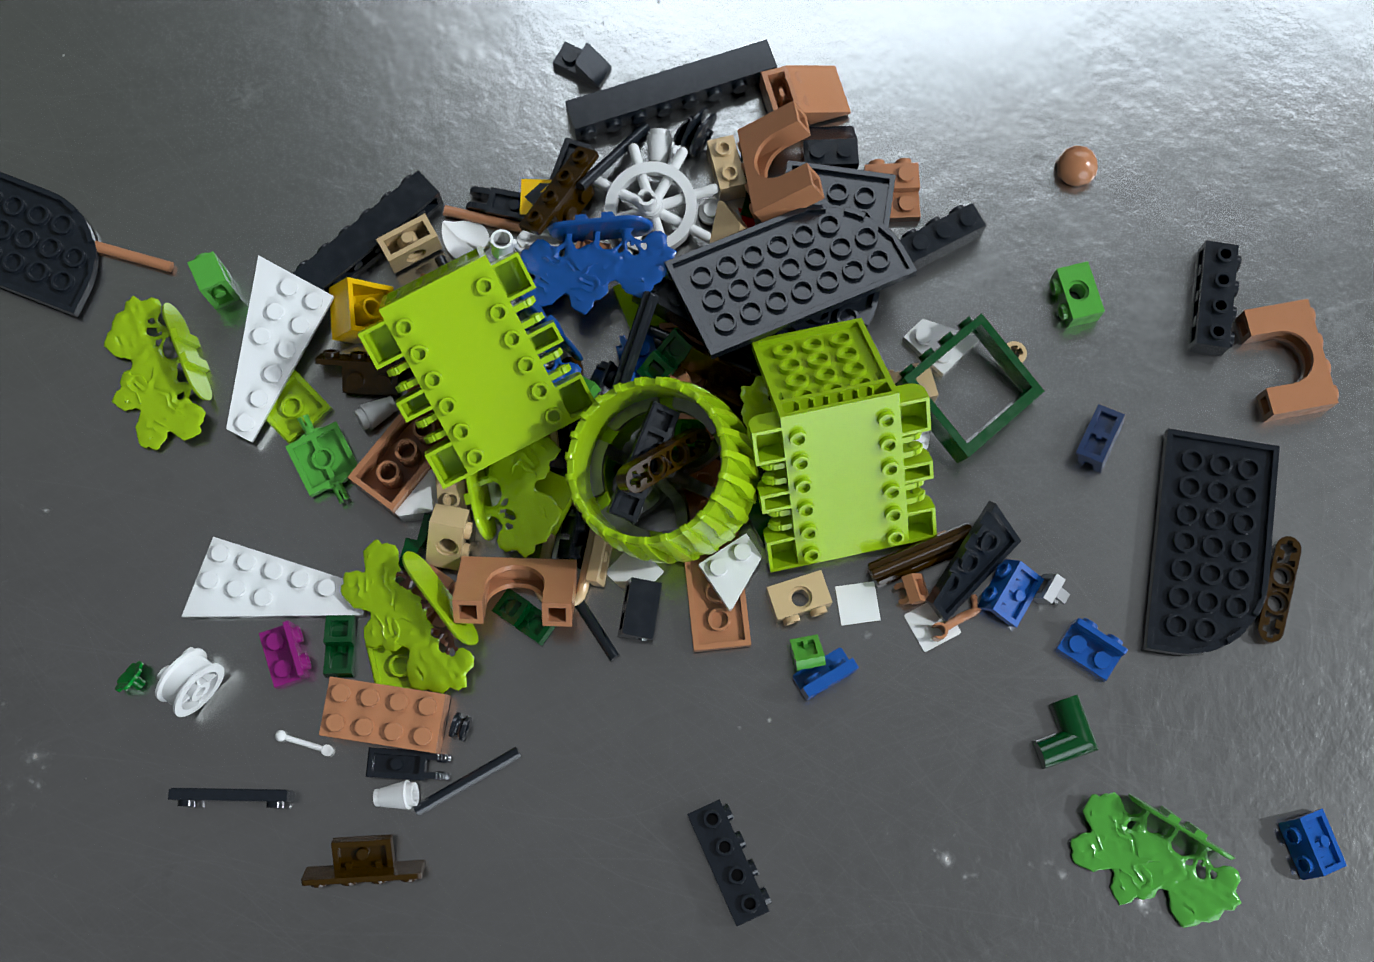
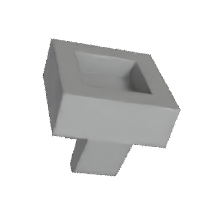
M1057 573L1043 574L1041 577L1044 581L1033 600L1038 604H1058V602L1065 604L1070 596L1062 588L1065 579Z

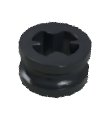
M457 712L449 729V737L458 736L460 741H464L470 728L472 717L469 715L462 717L461 713Z

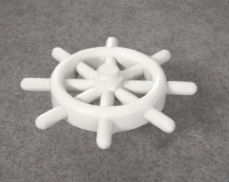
M632 143L629 145L628 150L633 166L618 175L613 183L602 177H599L592 183L596 187L608 192L605 201V212L612 211L615 216L636 215L647 218L654 225L653 232L662 231L664 233L661 220L677 227L672 234L667 236L668 247L672 249L677 248L690 234L706 243H710L711 233L695 225L698 215L697 200L718 193L719 187L717 184H709L693 189L688 178L679 171L688 154L687 148L680 147L669 165L656 161L643 162L639 146ZM648 176L663 177L655 192L651 189ZM636 180H638L640 187L638 195L626 190ZM672 182L683 192L663 199ZM622 199L637 208L618 213L619 200ZM686 204L684 218L667 211V209ZM643 236L634 237V238L641 240V238H642ZM630 242L627 243L628 251L632 255L634 252L639 253L635 244L630 246ZM641 243V247L646 249L647 244Z

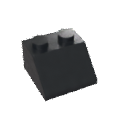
M853 126L809 127L811 136L800 141L802 162L858 169V140Z

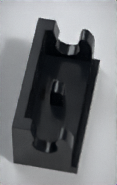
M634 577L627 580L617 637L641 641L653 640L662 583Z

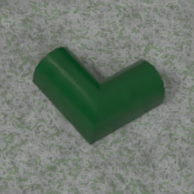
M1078 694L1049 704L1059 732L1033 741L1043 769L1099 750Z

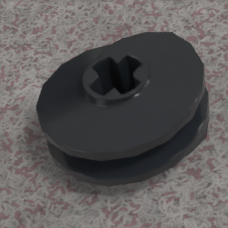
M707 107L702 108L695 117L689 116L678 128L673 138L674 144L687 148L692 157H696L705 148L707 141L713 135L711 129L717 120V115L713 113L707 118L709 113Z

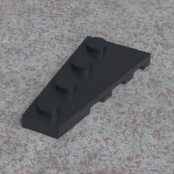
M991 501L987 503L926 599L937 616L944 621H947L1021 542V539L996 503Z

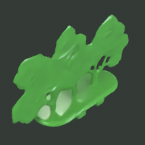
M1115 792L1105 793L1102 796L1091 795L1083 809V813L1092 831L1091 833L1084 832L1071 840L1072 859L1075 864L1092 872L1113 869L1114 877L1110 887L1119 906L1131 903L1137 897L1141 900L1154 898L1158 889H1164L1169 894L1172 914L1179 924L1186 928L1197 926L1201 922L1210 923L1219 920L1224 910L1233 911L1241 904L1240 898L1236 893L1237 886L1241 881L1238 870L1224 865L1214 868L1209 861L1207 852L1213 850L1230 860L1235 859V857L1207 840L1208 835L1199 827L1189 821L1184 826L1179 823L1181 819L1169 809L1161 806L1157 810L1131 794L1128 795L1129 799L1143 808L1139 814L1130 815L1124 809L1120 796ZM1150 813L1172 825L1167 834L1150 833L1146 830L1147 817ZM1130 821H1135L1136 824L1132 829L1127 828V824ZM1179 830L1198 841V849L1195 854L1182 856L1172 849L1171 842ZM1194 859L1192 865H1185V861ZM1198 860H1202L1200 864L1202 867L1206 866V877L1204 879H1200L1197 876L1196 865ZM1211 870L1217 873L1215 879H1211Z

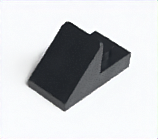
M565 41L553 61V68L598 89L601 88L612 69V66L589 43H586L583 49Z

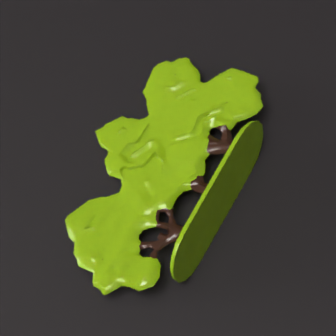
M375 539L363 550L365 572L358 570L345 572L343 584L341 585L342 596L354 609L370 612V619L363 627L365 647L377 648L382 645L386 650L397 651L401 646L406 647L409 650L406 672L412 689L422 691L429 689L432 692L443 694L450 687L458 691L466 688V674L474 667V657L467 649L455 646L453 635L464 644L476 645L478 634L474 625L454 623L453 596L423 558L414 552L406 551L402 558L406 572L402 571L399 566V551L396 545L389 543L381 544L379 540ZM398 576L404 578L400 583L395 582ZM413 582L427 600H423L418 595L412 593L411 587ZM432 606L446 625L444 628L432 625L427 619L426 613L429 607ZM435 630H439L440 634L438 636H435L432 634V632ZM445 634L447 637L444 640L448 642L446 651L442 653L439 650V641ZM451 648L456 652L452 657L449 655Z

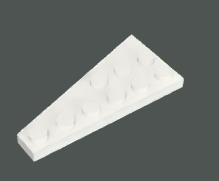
M259 255L226 427L227 430L252 443L334 299L333 295Z
M213 537L181 617L185 619L203 617L285 618L326 615L365 617L367 611L354 609L342 596L341 585L343 584V578Z

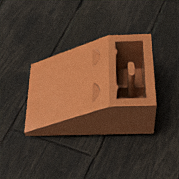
M786 65L761 72L759 88L768 113L794 100L806 114L808 125L851 114L836 66Z

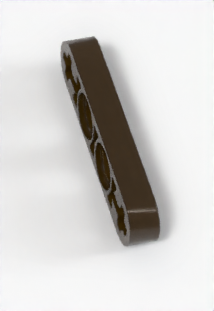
M701 428L686 429L625 464L617 473V486L623 492H642L704 455L709 450L711 444L709 433ZM695 442V447L687 445ZM674 446H676L679 451L678 458L675 462L672 460L671 451ZM653 458L656 459L658 465L654 474L650 471V462ZM632 474H640L641 476L633 478Z
M1291 536L1282 537L1272 545L1268 591L1260 614L1256 616L1254 624L1255 638L1263 644L1277 642L1284 635L1302 550L1300 542ZM1288 544V549L1292 553L1285 557L1284 563H1277V561L1279 562L1284 559L1285 551L1281 547ZM1276 569H1281L1287 574V582L1285 584H1279L1274 579ZM1270 596H1276L1280 599L1282 607L1279 611H1274L1268 606ZM1271 617H1278L1279 619L1271 621L1270 629L1275 631V634L1267 637V632L1263 630V627L1270 624Z

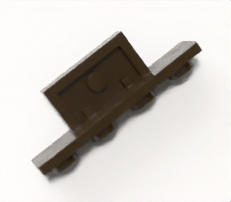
M581 146L574 150L519 223L521 230L541 235L551 220L553 223L575 220V215H579L595 194L591 185L582 192L577 188L576 183L587 174L598 159L599 154L597 151Z
M693 345L682 362V368L704 378L703 389L722 400L735 415L742 417L741 411L744 402L740 397L741 386H751L757 376L719 357L711 360L707 351Z
M327 349L323 350V353H320L315 358V364L342 366V393L398 396L400 393L397 392L395 387L400 383V374L389 377L386 371L406 359L401 357L377 370L370 356L365 351H352L350 354H340L339 350Z
M393 834L333 838L331 842L333 865L306 867L301 878L302 886L321 888L329 884L352 886L362 882H371L372 884H382L394 880L413 882L422 878L425 860L395 861Z

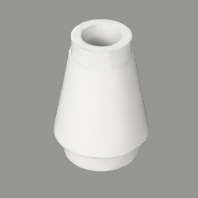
M663 128L650 129V134L647 135L649 161L667 162L673 142L670 130Z
M388 396L360 404L359 408L354 410V414L363 430L368 428L372 430L394 412L398 411V408L393 398Z
M405 780L375 789L373 792L374 805L376 807L410 810L412 806H417L419 803L418 785L416 782Z

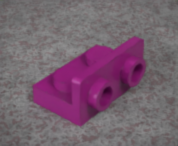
M289 620L283 621L282 626L259 633L272 682L276 689L310 678L308 670L312 668L308 654L306 652L303 653L300 642L304 641L302 631L299 625L295 626Z

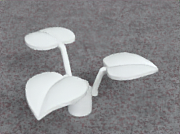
M443 221L442 223L443 242L448 253L454 259L479 246H482L485 253L491 247L492 255L500 259L512 253L513 248L521 254V251L528 249L537 239H544L551 246H559L562 241L556 240L549 235L547 230L549 226L545 228L541 235L523 230L516 240L513 239L509 231L504 229L496 230L492 233L491 238H489L487 229L479 223L470 221ZM514 300L510 301L512 305L516 303Z

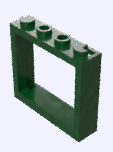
M982 313L974 319L969 315L957 325L958 332L953 335L950 331L937 341L940 347L935 351L931 347L918 357L921 362L915 367L911 363L899 373L902 378L895 383L896 386L910 383L919 384L915 380L918 376L973 332L1022 392L967 441L962 438L930 398V431L956 463L969 458L1045 392Z

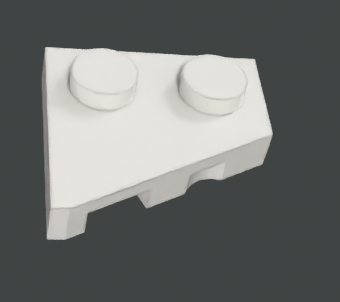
M922 319L903 337L902 341L920 356L930 347L934 351L940 347L937 341L951 331L954 335L959 330ZM969 334L930 367L940 377H943L979 342V339Z
M744 534L699 563L698 567L727 610L731 611L761 561L762 556L748 535Z

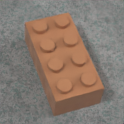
M433 409L407 423L400 413L348 476V479L357 488L397 518L396 510L429 470L432 469L425 457V451L448 438V436H445L430 444H426L424 440L427 434L442 428L439 419L424 428H417L415 422L432 413Z
M330 677L319 735L441 754L451 696Z

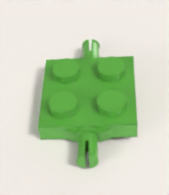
M308 414L303 415V418L299 417L297 421L305 434L297 441L285 447L309 496L314 497L326 490L333 489L339 504L344 503V500L348 501L350 497L343 484L348 480V476L358 465V462L339 424L335 421L325 427L314 428Z

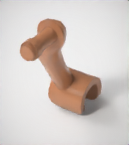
M976 594L970 597L972 600L971 609L957 614L945 623L937 622L931 626V628H938L942 632V636L932 637L933 641L939 642L947 636L948 630L981 612V608H978V596Z

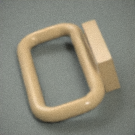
M591 528L589 529L574 607L585 599L589 584L598 587L605 586L612 546L607 544ZM551 534L547 541L542 544L539 559H551L556 535ZM535 592L536 597L542 602V596Z

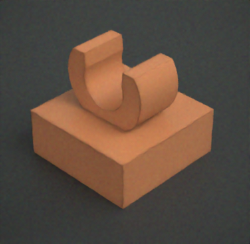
M911 573L902 576L903 582L894 585L895 590L904 588L907 593L904 599L898 600L899 604H923L927 602L926 599L929 593L922 573Z

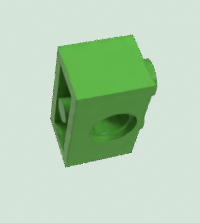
M214 251L201 253L194 260L187 262L200 292L215 310L241 299L229 271Z
M1086 261L1056 269L1049 281L1051 293L1057 297L1059 303L1058 314L1060 319L1065 321L1066 327L1070 328L1098 321L1105 310L1089 262ZM1069 292H1076L1080 299L1072 298Z

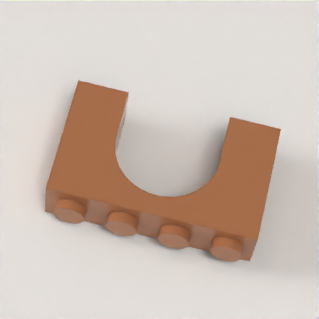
M794 100L737 130L739 136L737 146L743 157L741 167L747 178L745 188L751 199L749 209L755 219L759 218L763 223L790 211L806 208L825 199L820 177L808 163L779 177L768 178L770 164L781 151L811 136L807 116Z
M1308 299L1247 309L1235 319L1242 345L1266 340H1281L1293 346L1303 362V374L1299 382L1266 388L1257 395L1264 422L1328 411L1339 403V392L1336 385L1333 384L1330 375L1331 364L1325 358L1323 351V337L1318 333L1315 324L1316 314L1314 309L1310 307Z
M461 557L452 599L454 623L483 624L487 603L494 594L509 588H526L542 596V626L572 627L577 588V560Z

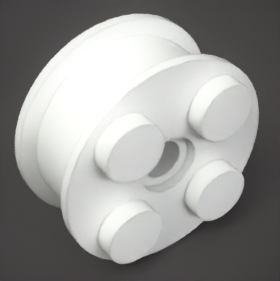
M189 647L171 665L165 666L158 673L157 679L159 681L155 689V696L161 702H169L173 706L174 714L178 717L188 716L201 708L216 692L224 677V667L219 663L212 664L207 659V654L203 649Z

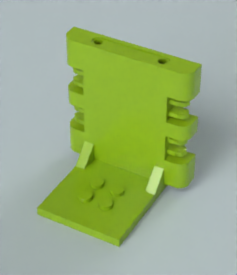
M479 246L382 297L378 310L383 319L367 326L357 334L377 370L403 356L405 357V361L391 367L386 372L391 377L411 368L414 377L400 382L395 388L398 393H401L417 384L420 387L398 398L396 405L406 423L432 409L434 410L415 422L417 428H424L439 419L442 428L427 434L424 438L426 444L448 436L447 439L425 451V457L443 490L580 419L582 411H587L595 402L580 372L568 375L555 383L552 382L571 370L569 363L562 364L548 373L544 367V364L559 358L563 354L561 347L547 352L540 357L538 356V354L564 341L554 321L549 320L525 331L526 328L544 319L543 313L536 312L522 321L516 313L518 311L526 309L536 302L534 295L513 305L510 302L536 288L518 251H514L490 263L482 246Z
M862 318L769 336L751 343L752 351L770 396L773 412L752 417L748 423L756 467L760 466L763 470H767L763 474L762 480L758 482L757 490L762 514L767 513L773 517L769 520L768 526L763 531L770 573L927 540L936 536V509L932 499L925 494L923 488H920L925 480L934 478L933 460L929 452L923 448V444L916 441L921 437L922 432L931 430L930 397L926 389L919 384L895 385Z

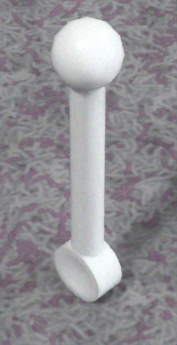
M283 730L275 733V739L278 742L284 740L321 751L324 756H331L334 752L331 745L321 746L286 735Z

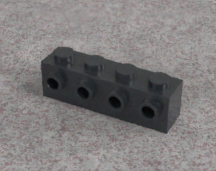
M973 203L965 207L959 205L953 208L949 215L941 219L939 216L935 217L919 230L914 228L907 231L899 240L918 270L981 238L986 224Z
M1206 240L1198 249L1188 352L1221 357L1233 346L1235 335L1234 332H1231V327L1237 314V307L1233 305L1234 297L1237 296L1239 290V281H1236V273L1239 271L1242 261L1241 256L1238 255L1239 245Z
M719 799L688 813L689 821L736 927L770 912L767 905L771 904L772 901L765 886L759 888L755 877L759 875L753 859L747 860L742 849L747 846L740 830L734 832L730 821L734 820V816L728 803L722 805Z

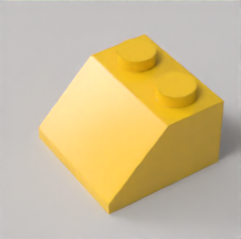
M349 277L329 287V294L334 296L330 305L332 340L353 344L362 343L357 335L358 332L383 319L378 310L382 297L394 291V287Z

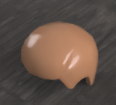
M1075 145L1066 148L1055 161L1057 164V175L1067 185L1076 187L1086 185L1097 174L1098 163L1096 155L1086 146Z

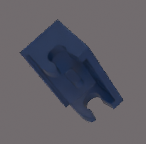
M1098 404L1076 451L1080 464L1083 465L1085 462H1089L1093 465L1094 471L1102 472L1123 427L1125 414Z

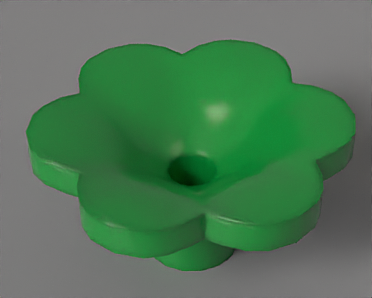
M138 661L136 664L132 663L118 678L115 690L121 692L122 690H127L130 686L137 690L142 689L146 681L139 676L144 663Z

